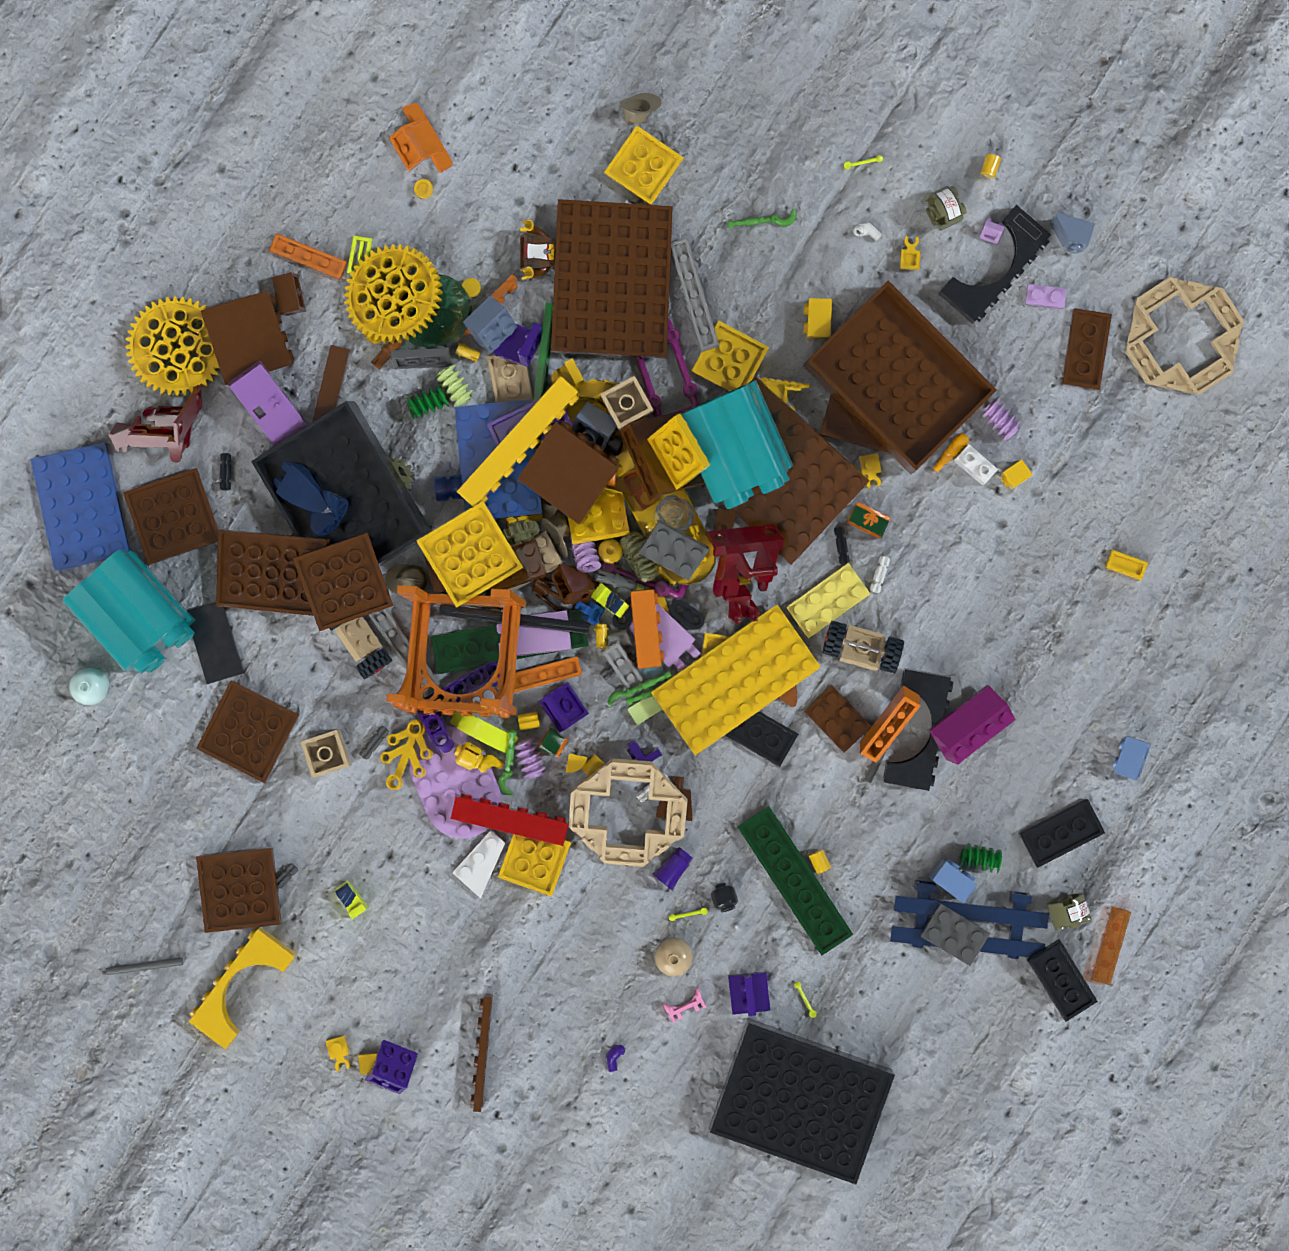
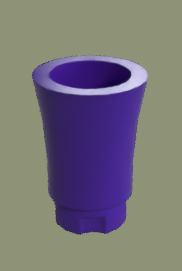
M678 847L675 853L673 852L652 875L673 891L678 880L689 867L693 857Z

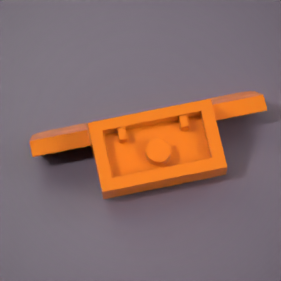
M412 103L404 106L402 110L410 123L399 128L389 139L407 170H413L423 160L429 158L432 159L439 173L449 169L452 166V160L420 105Z

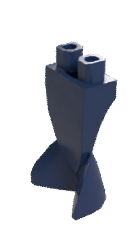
M284 461L281 468L286 472L285 477L277 476L272 483L277 488L276 493L291 504L310 511L311 529L318 536L327 535L334 531L348 509V501L333 492L321 490L309 469L303 464Z

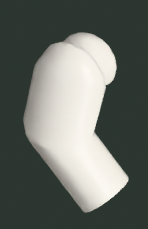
M870 223L858 224L854 227L853 231L857 237L869 235L875 241L882 236V233Z

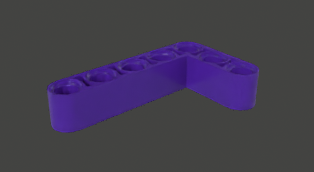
M489 662L445 686L442 690L451 694H457L460 689H464L463 693L459 695L475 692L492 678L491 673L497 669L498 663ZM481 679L478 685H474L475 681ZM498 682L493 683L492 687L496 686ZM433 694L427 696V697L424 698V699H429V698H431V697L433 696ZM438 695L437 699L443 700L444 696ZM460 697L456 699L457 702L461 700ZM417 710L434 746L442 753L450 752L454 742L441 717L443 715L442 712L435 711V714L431 715ZM435 723H438V726L435 729H432V726ZM442 739H446L444 744L439 745Z

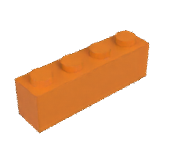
M654 589L630 591L637 668L661 667V662H664L663 650L660 651L659 643L663 641L662 632L658 631L657 624L661 623L660 612H656L655 606L659 604L658 593H654Z
M905 686L900 689L859 742L860 754L877 763L921 706L920 696Z

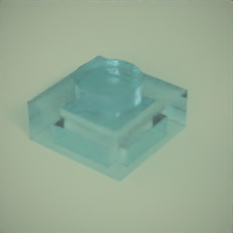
M662 665L661 667L643 670L646 680L655 679L659 675L664 674ZM665 679L664 681H659L656 683V685L649 687V689L662 685L667 680Z

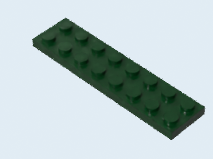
M578 609L567 611L568 620L584 622L582 611ZM497 625L432 636L431 642L437 674L480 667L489 662L498 663L501 634L497 632ZM570 632L572 649L589 646L587 634ZM554 652L517 656V659H523Z
M767 806L737 826L821 956L853 936L852 931L770 806Z

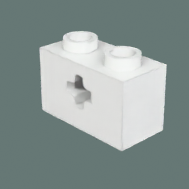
M970 444L953 460L981 485L986 484L998 470Z

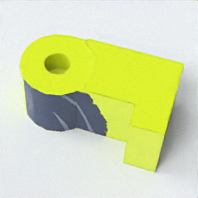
M600 583L591 596L619 618L622 617L629 607L627 603L602 583Z
M348 880L334 889L352 920L369 908Z

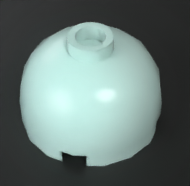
M83 668L78 670L69 682L71 696L83 705H96L107 697L109 681L107 676L99 669Z

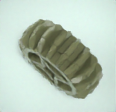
M635 531L621 539V546L623 548V555L632 572L640 581L645 583L659 575V565L638 553L645 539L640 533Z

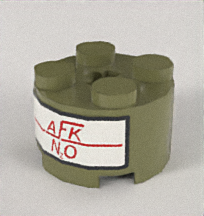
M945 186L926 195L924 198V202H928V208H926L927 215L934 226H939V231L961 222L964 218L963 215L967 213L965 205L960 203L957 197L958 191L954 186Z
M1082 893L1069 894L1068 897L1056 898L1047 903L1055 931L1064 929L1066 926H1069V929L1080 926V922L1092 920L1087 901Z

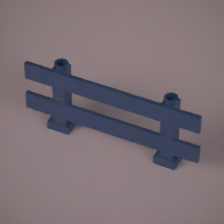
M915 880L914 888L918 891L917 898L895 895L894 911L914 913L915 918L913 928L892 926L890 942L912 944V947L923 948L924 945L937 947L922 938L920 934L927 924L928 915H933L939 903H942L968 920L1010 924L1009 939L988 937L979 952L1003 954L1011 959H1019V956L1031 957L1045 948V943L1022 941L1024 926L1048 928L1049 913L1026 910V904H1031L1032 901L1030 893L1010 891L1009 899L1013 902L1012 909L930 899L931 892L935 893L936 884L922 880Z

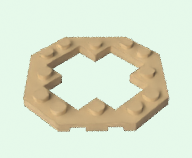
M1169 277L1136 299L1125 353L1145 384L1200 395L1233 374L1235 356L1237 355L1239 337L1244 320L1223 288ZM1178 294L1188 310L1205 300L1226 331L1210 342L1220 359L1191 378L1180 362L1163 372L1142 341L1158 331V328L1148 314Z
M612 758L571 789L569 828L576 832L582 838V841L600 856L599 858L605 864L643 867L654 856H658L668 849L673 842L679 841L684 837L687 798L651 761ZM611 779L650 782L648 800L668 801L665 831L646 830L645 846L606 843L608 826L588 825L590 795L610 796Z

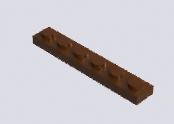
M485 993L484 998H480L479 1010H483L482 1018H478L477 1029H481L480 1037L476 1038V1048H479V1054L474 1059L477 1075H473L472 1080L475 1094H471L470 1106H474L473 1112H481L483 1106L493 994Z

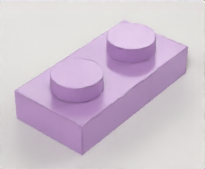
M1028 284L1025 304L1063 309L1066 289Z

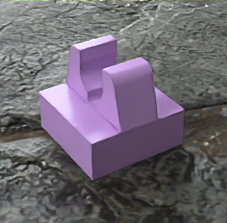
M989 218L986 220L979 238L997 244L1003 233L1004 226H1002V222L996 224L991 222L992 219Z

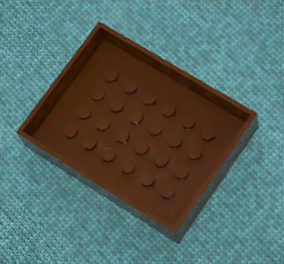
M889 280L803 365L910 475L917 471L997 391Z

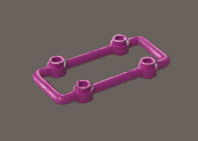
M668 318L667 343L672 346L684 382L683 394L689 398L691 403L690 407L675 412L687 411L699 405L697 399L698 387L690 379L678 343L680 333L677 329L673 328L672 322ZM635 357L648 395L647 399L653 408L654 416H662L660 410L662 401L658 395H655L643 357Z
M620 536V537H617V538H618L619 540H621V539H622L623 537H625V536ZM604 539L595 541V549L597 550V552L599 545L604 541ZM600 560L598 561L601 563L600 569L602 571L613 574L620 573V576L636 579V583L654 589L660 597L668 595L673 598H681L685 595L689 586L681 584L679 590L676 591L671 589L669 584L664 581L658 583L647 581L644 583L635 574L618 568L615 563L608 564Z

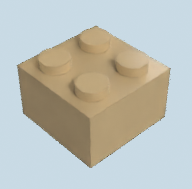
M635 376L600 394L619 431L629 423L639 421L653 413V408Z
M340 729L301 741L312 778L352 765Z

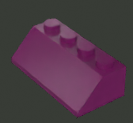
M986 685L930 728L929 731L945 759L958 765L1016 719L1008 704L989 685Z

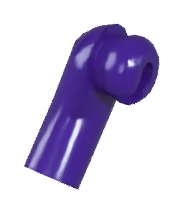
M614 1045L607 1052L606 1058L609 1072L618 1070L616 1060L625 1053L623 1045Z

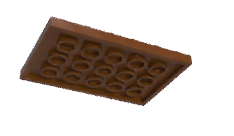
M226 529L218 530L216 606L314 616L293 557L328 546L330 539Z

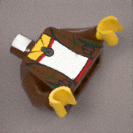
M521 220V222H524L525 227H521L520 231H526L520 235V272L525 273V276L521 277V279H538L547 274L550 268L555 265V240L535 226L532 220Z

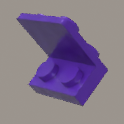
M534 323L532 328H526L516 324L517 328L493 353L497 357L529 367L541 342L542 326Z
M383 1040L374 1067L367 1073L365 1081L401 1094L408 1087L418 1054Z

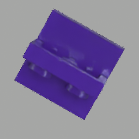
M569 682L539 701L559 733L589 714Z
M635 739L628 743L629 748L627 752L632 759L636 758L639 761L652 762L662 756L658 747L645 755Z
M766 971L728 976L732 1015L748 1013V1016H756V1012L771 1011Z

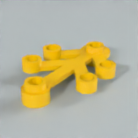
M419 719L410 721L406 730L397 734H390L387 738L389 745L397 746L400 740L409 737L405 745L390 752H383L380 756V760L383 763L389 764L394 758L402 755L395 773L386 779V786L391 790H399L402 787V776L409 759L413 766L415 777L422 778L426 775V769L421 766L414 749L416 740L421 750L420 756L422 759H431L433 751L426 744L423 736L426 729ZM416 726H419L418 732L415 731ZM395 736L396 742L392 743V738ZM425 751L429 752L427 757L424 755ZM388 754L389 759L385 761V756ZM419 768H421L422 773L420 775H418L417 773ZM396 779L398 780L397 786L394 785Z

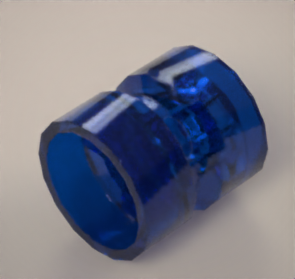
M461 474L450 476L449 479L446 476L434 477L437 502L448 501L450 496L455 500L463 499L457 493L462 486Z

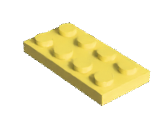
M847 563L787 606L786 609L809 639L830 624L831 620L834 621L869 596L870 592L850 564Z

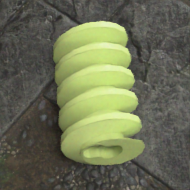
M456 364L444 368L436 376H439L438 382H443L441 387L443 389L448 388L446 394L452 395L450 397L451 402L456 401L454 407H460L473 399V397H470L473 390L466 391L469 384H462L465 378L457 377L460 371L454 372L453 369L456 367Z

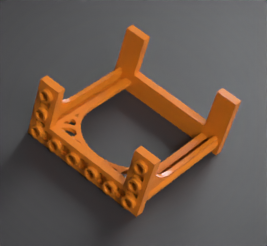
M398 585L397 593L413 602L408 662L401 688L395 694H387L386 702L393 704V707L399 708V710H403L405 713L416 714L418 710L424 711V714L434 715L435 711L442 712L443 715H454V712L461 713V716H472V713H478L480 717H491V714L498 715L499 718H509L510 715H516L517 708L513 706L520 615L521 608L526 607V600L512 590L491 589V596L477 595L461 605L503 607L499 661L494 675L479 690L469 694L457 695L445 692L439 688L431 679L426 666L431 605L446 604L455 606L449 594H428L417 586ZM423 679L427 680V684L423 683ZM495 682H498L496 686L498 691L492 687ZM434 688L433 696L429 699H424L423 694L425 690ZM490 690L495 698H484V692ZM438 695H443L444 699H437ZM476 696L480 697L481 703L476 700L474 703L473 698ZM458 697L461 699L460 702L456 701Z

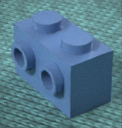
M1130 736L1122 739L1119 746L1121 750L1120 756L1116 757L1113 763L1114 773L1133 780H1139L1151 744Z

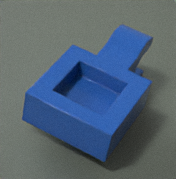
M578 601L575 606L576 609L584 613L582 619L594 626L605 611V609L593 602H590L587 606Z

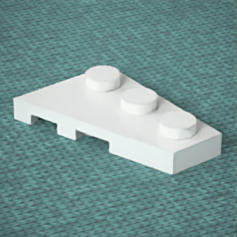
M493 830L482 839L453 871V874L479 898L484 893L506 843Z

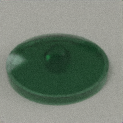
M438 274L441 278L438 282L442 284L438 289L442 291V294L437 296L442 301L436 302L440 309L433 310L437 315L430 316L433 322H426L428 328L422 326V333L416 331L415 338L409 335V342L415 346L426 347V349H434L435 346H445L447 348L459 340L466 331L467 327L463 321L472 313L471 300L466 289L452 277ZM421 285L419 291H422L425 285ZM408 294L403 296L402 301L408 298ZM416 310L411 312L410 317L416 314Z

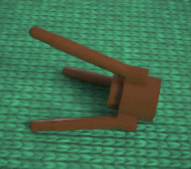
M546 577L544 579H537L532 591L556 612L561 611L545 597L551 594L561 599L558 593L551 590V585H554L553 581Z

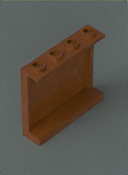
M268 290L201 310L225 386L229 385L228 382L258 360L262 362L269 372L292 365L291 361L294 360L291 349L287 350L285 344L288 342L285 331L281 332L279 324L282 323L279 312L275 313L273 306L276 305L273 294L269 295Z
M684 410L632 422L620 430L649 501H654L662 495L700 485L702 488L706 486L700 473L683 487L676 490L647 440L674 416L685 412Z
M558 421L554 423L517 480L580 525L586 521L588 513L617 470L622 468V465L619 464V460L613 455H606L601 446L588 442V437L583 433L578 432L577 434L573 431V427L569 423Z

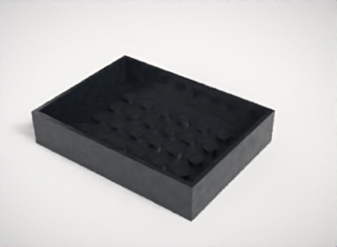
M345 401L251 461L295 536L330 539L329 545L367 532L379 566H382L416 545L417 540L432 532L355 401ZM284 461L303 464L309 469L321 490L333 492L348 501V509L334 531L327 535L318 536L311 529L310 511L291 504L276 493L277 488L272 483L277 476L285 477L286 472L281 468Z
M747 1018L709 1125L710 1133L856 1185L895 1074L892 1069Z

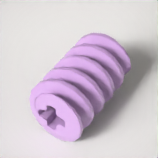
M996 398L982 410L985 411L983 418L990 417L988 424L995 422L993 429L1000 428L998 435L1005 433L1003 441H1006L1020 429L1018 428L1020 421L1012 422L1015 416L1011 415L1008 417L1007 415L1010 410L1002 411L1005 405L1004 403L997 405L1000 399Z
M570 536L569 540L577 570L583 573H591L600 569L601 563L598 562L599 556H597L598 552L595 549L596 544L594 541L573 545Z
M536 737L517 742L518 745L515 746V750H520L516 757L523 758L518 762L519 765H525L521 772H527L523 779H531L546 774L541 773L545 766L539 765L543 759L536 758L541 754L540 751H534L538 744H532Z

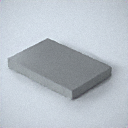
M956 674L950 676L951 681H953L952 692H948L947 700H950L948 711L944 712L943 718L964 703ZM921 697V706L909 720L911 727L932 721L928 706Z

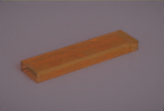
M1111 906L1091 980L1111 985L1131 911Z

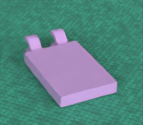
M656 604V612H660L661 623L657 624L658 631L662 632L663 642L659 643L660 651L663 650L664 663L668 667L674 664L682 671L688 667L679 658L685 650L695 659L701 654L692 644L696 639L659 604ZM632 622V624L628 627V629L634 634V628H633V622Z
M567 611L531 615L568 620ZM496 624L497 632L501 634L502 624ZM519 626L517 656L572 649L570 632Z

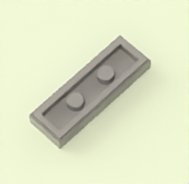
M618 640L601 650L626 689L629 688L630 690L632 687L639 686L642 682H645ZM636 691L632 694V697L636 696L640 692Z

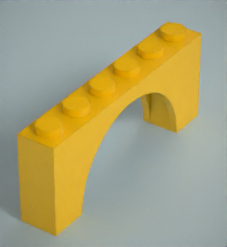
M262 927L257 929V931L255 929L252 930L247 937L249 941L246 946L243 944L236 952L237 958L234 961L230 960L224 968L226 970L223 976L219 975L213 983L215 986L211 992L208 990L202 997V1005L200 1007L196 1006L190 1013L192 1018L189 1023L225 1050L240 1032L230 1020L225 1004L226 991L234 975L238 971L253 965H267L284 972L298 955Z

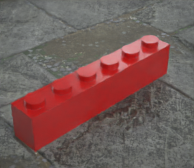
M461 793V796L457 795L455 797L450 818L452 820L564 846L569 822L566 821L565 817L555 815L554 818L547 817V813L536 811V814L528 812L529 809L517 806V809L509 808L510 804L499 802L496 805L492 804L490 799L480 797L479 800L472 799V795Z

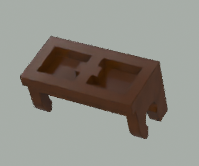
M290 272L272 277L280 315L287 314L289 316L306 312L298 274Z

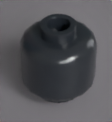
M721 883L716 885L715 890L711 892V898L716 910L724 913L736 908L735 905L738 903V898L733 886Z

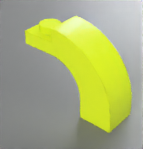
M454 713L449 723L475 739L507 753L510 740L508 731L479 718L473 713L472 716H461V713ZM517 736L515 737L514 746L518 740Z

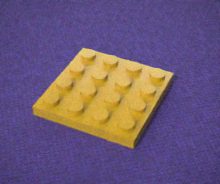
M484 501L417 540L418 545L456 608L524 568Z

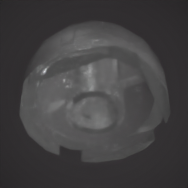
M677 495L666 496L659 502L654 511L655 523L661 520L681 532L686 531L691 526L692 519L694 518L692 506L686 499L677 498Z

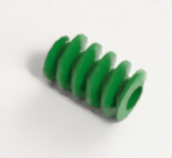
M438 385L436 386V392L429 388V395L422 391L421 398L417 394H414V400L407 397V405L413 420H415V414L421 418L422 411L426 415H429V409L436 412V406L442 410L443 403L449 407L445 393Z
M967 843L962 849L959 865L962 867L963 863L966 862L967 868H969L973 863L975 870L981 865L982 871H985L988 866L990 873H992L994 868H997L998 874L1002 863V852L998 849L994 853L993 848H989L987 851L985 846H982L979 850L978 845H974L971 848V844Z

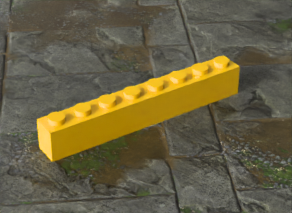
M560 376L459 488L457 493L473 507L482 501L485 503L488 500L486 496L490 491L494 493L501 485L500 480L503 477L508 478L514 471L512 467L517 462L520 464L527 457L525 454L529 448L533 450L539 444L540 440L538 438L543 433L546 435L552 428L551 424L555 419L559 421L565 415L566 411L564 409L568 405L573 406L579 399L577 395L580 392L563 376Z

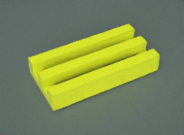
M353 235L347 270L348 274L356 272L352 268L357 240L360 241L356 266H360L358 260H362L365 242H367L366 255L370 257L372 238Z

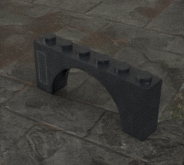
M1018 205L1002 221V224L1009 231L1014 245L1013 262L1007 274L997 282L985 286L968 285L952 277L938 293L972 324L976 320L980 322L987 313L984 311L987 307L990 306L992 308L1000 300L997 296L1001 292L1004 294L1012 286L1009 282L1014 277L1018 279L1025 271L1023 269L1026 263L1030 265L1037 258L1035 253L1039 248L1043 251L1050 243L1048 238L1051 234Z
M904 668L901 688L903 686L907 687L924 700L930 711L933 727L943 719L944 712L949 709L950 700H947L948 692H952L953 681L947 675ZM930 733L929 739L922 750L913 757L898 762L886 761L883 782L929 791L930 786H934L935 775L932 774L933 769L938 766L939 757L936 754L937 749H940L932 734Z

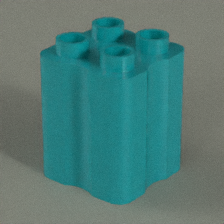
M756 380L695 406L681 414L710 463V466L703 470L701 475L714 504L723 501L726 508L731 509L748 501V498L754 495L753 487L759 485L762 494H766L782 487L785 482L790 480L787 472L788 469L793 467V463Z
M119 549L114 552L62 600L125 672L133 669L139 674L145 671L148 674L152 673L165 662L166 658L161 652L167 646L171 648L175 645L179 648L195 634L189 627L195 619L134 551L127 552L124 549Z

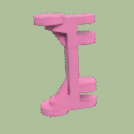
M698 986L695 987V995L688 1003L676 1007L663 1002L665 1010L669 1013L673 1023L676 1022L674 1017L676 1014L679 1020L683 1019L680 1012L694 1006L696 1012L700 1011L699 1003H701L703 1008H706Z

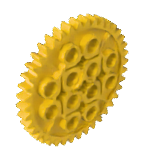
M394 244L391 245V248L384 245V250L377 247V253L371 250L370 257L365 254V261L359 259L360 266H353L356 272L349 273L353 278L347 279L346 281L350 283V286L344 287L349 291L344 294L348 299L344 301V304L349 306L345 310L350 313L348 317L353 320L351 323L357 326L356 329L360 332L362 331L363 335H368L371 340L375 338L377 342H380L382 339V342L385 344L389 340L390 343L394 344L395 339L401 343L403 337L406 341H409V335L415 338L416 331L422 333V326L428 328L427 321L433 322L430 316L437 315L433 310L440 309L436 302L442 301L437 296L442 294V291L438 289L442 286L438 282L441 278L436 274L438 270L434 267V264L431 261L429 262L430 259L415 248L411 250L408 245L404 248L402 244H399L398 248ZM389 262H392V266L390 268H386L387 264ZM417 268V272L411 275L412 270ZM376 271L375 276L370 278V274ZM397 278H400V282L398 284H394L395 280ZM408 280H409V281H411V283H410V285H411V286H410V287H411V289H410V288H408V286H409V284H408V283H409V282H408ZM425 285V288L419 291V287ZM381 287H384L383 292L378 294V290ZM408 294V298L402 301L403 296ZM367 296V300L361 303L362 299ZM375 298L378 300V301H377V304H378L377 306H378V308H377L376 306H374V305H376V303H375V301H376ZM392 303L391 308L386 310V306ZM416 310V314L410 317L411 312ZM375 312V316L369 319L370 314ZM399 319V324L393 326L394 322Z
M174 296L173 301L169 297H166V302L159 298L158 305L152 301L151 309L145 306V313L139 311L141 318L134 317L137 323H130L134 329L127 330L131 337L125 339L130 342L125 348L131 350L126 353V356L132 357L128 360V363L135 364L131 367V370L137 371L135 374L137 378L142 376L140 382H147L146 387L148 388L153 386L154 392H157L160 388L162 395L167 391L170 397L173 392H175L177 397L180 396V392L187 396L188 390L192 393L197 385L203 384L205 387H208L207 380L214 382L212 375L219 376L216 369L220 370L201 314V310L207 308L206 305L200 307L199 301H196L193 305L192 298H189L186 302L184 296L178 301L177 297ZM178 313H185L184 320H176V315ZM153 321H158L159 327L155 330L150 329V324ZM196 321L203 322L200 329L193 328V324ZM187 325L188 329L191 332L185 331L184 334H182L183 331L178 326L186 327ZM174 329L177 331L174 338H168L167 334L170 330ZM161 334L164 339L157 342L155 336H160ZM150 338V345L143 347V339ZM193 338L194 344L189 347L185 346L186 339ZM179 342V345L181 346L180 349H174L172 347L173 344L177 345ZM206 346L212 348L211 353L208 355L202 354V350ZM161 347H168L167 354H159V349ZM196 351L198 357H194L192 359V357L189 354L191 352L194 353ZM179 355L186 356V360L182 364L176 362ZM161 360H170L175 367L167 366L166 368V365ZM156 363L159 364L160 369L157 372H151V366ZM197 363L203 364V369L200 372L194 371V366ZM171 372L177 373V378L174 381L168 380V375Z

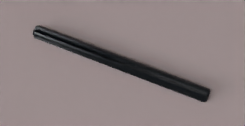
M441 604L439 607V615L502 623L503 612L462 606L456 608L454 605ZM520 615V626L589 634L590 623Z

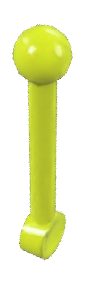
M877 155L875 158L853 163L845 162L844 168L849 170L852 166L875 161L882 162L883 156Z
M702 907L701 910L677 915L670 914L668 918L670 921H674L677 918L697 914L706 915L708 909Z
M796 981L794 987L798 989L809 1010V1016L811 1018L816 1017L817 1013L809 1004L801 988V983Z

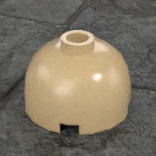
M680 938L665 939L656 949V965L665 975L680 976L687 972L692 965V949Z

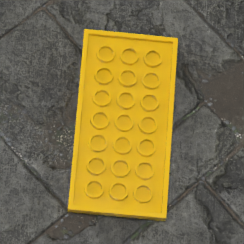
M778 604L760 615L758 621L750 622L651 693L696 756L820 669L821 666Z

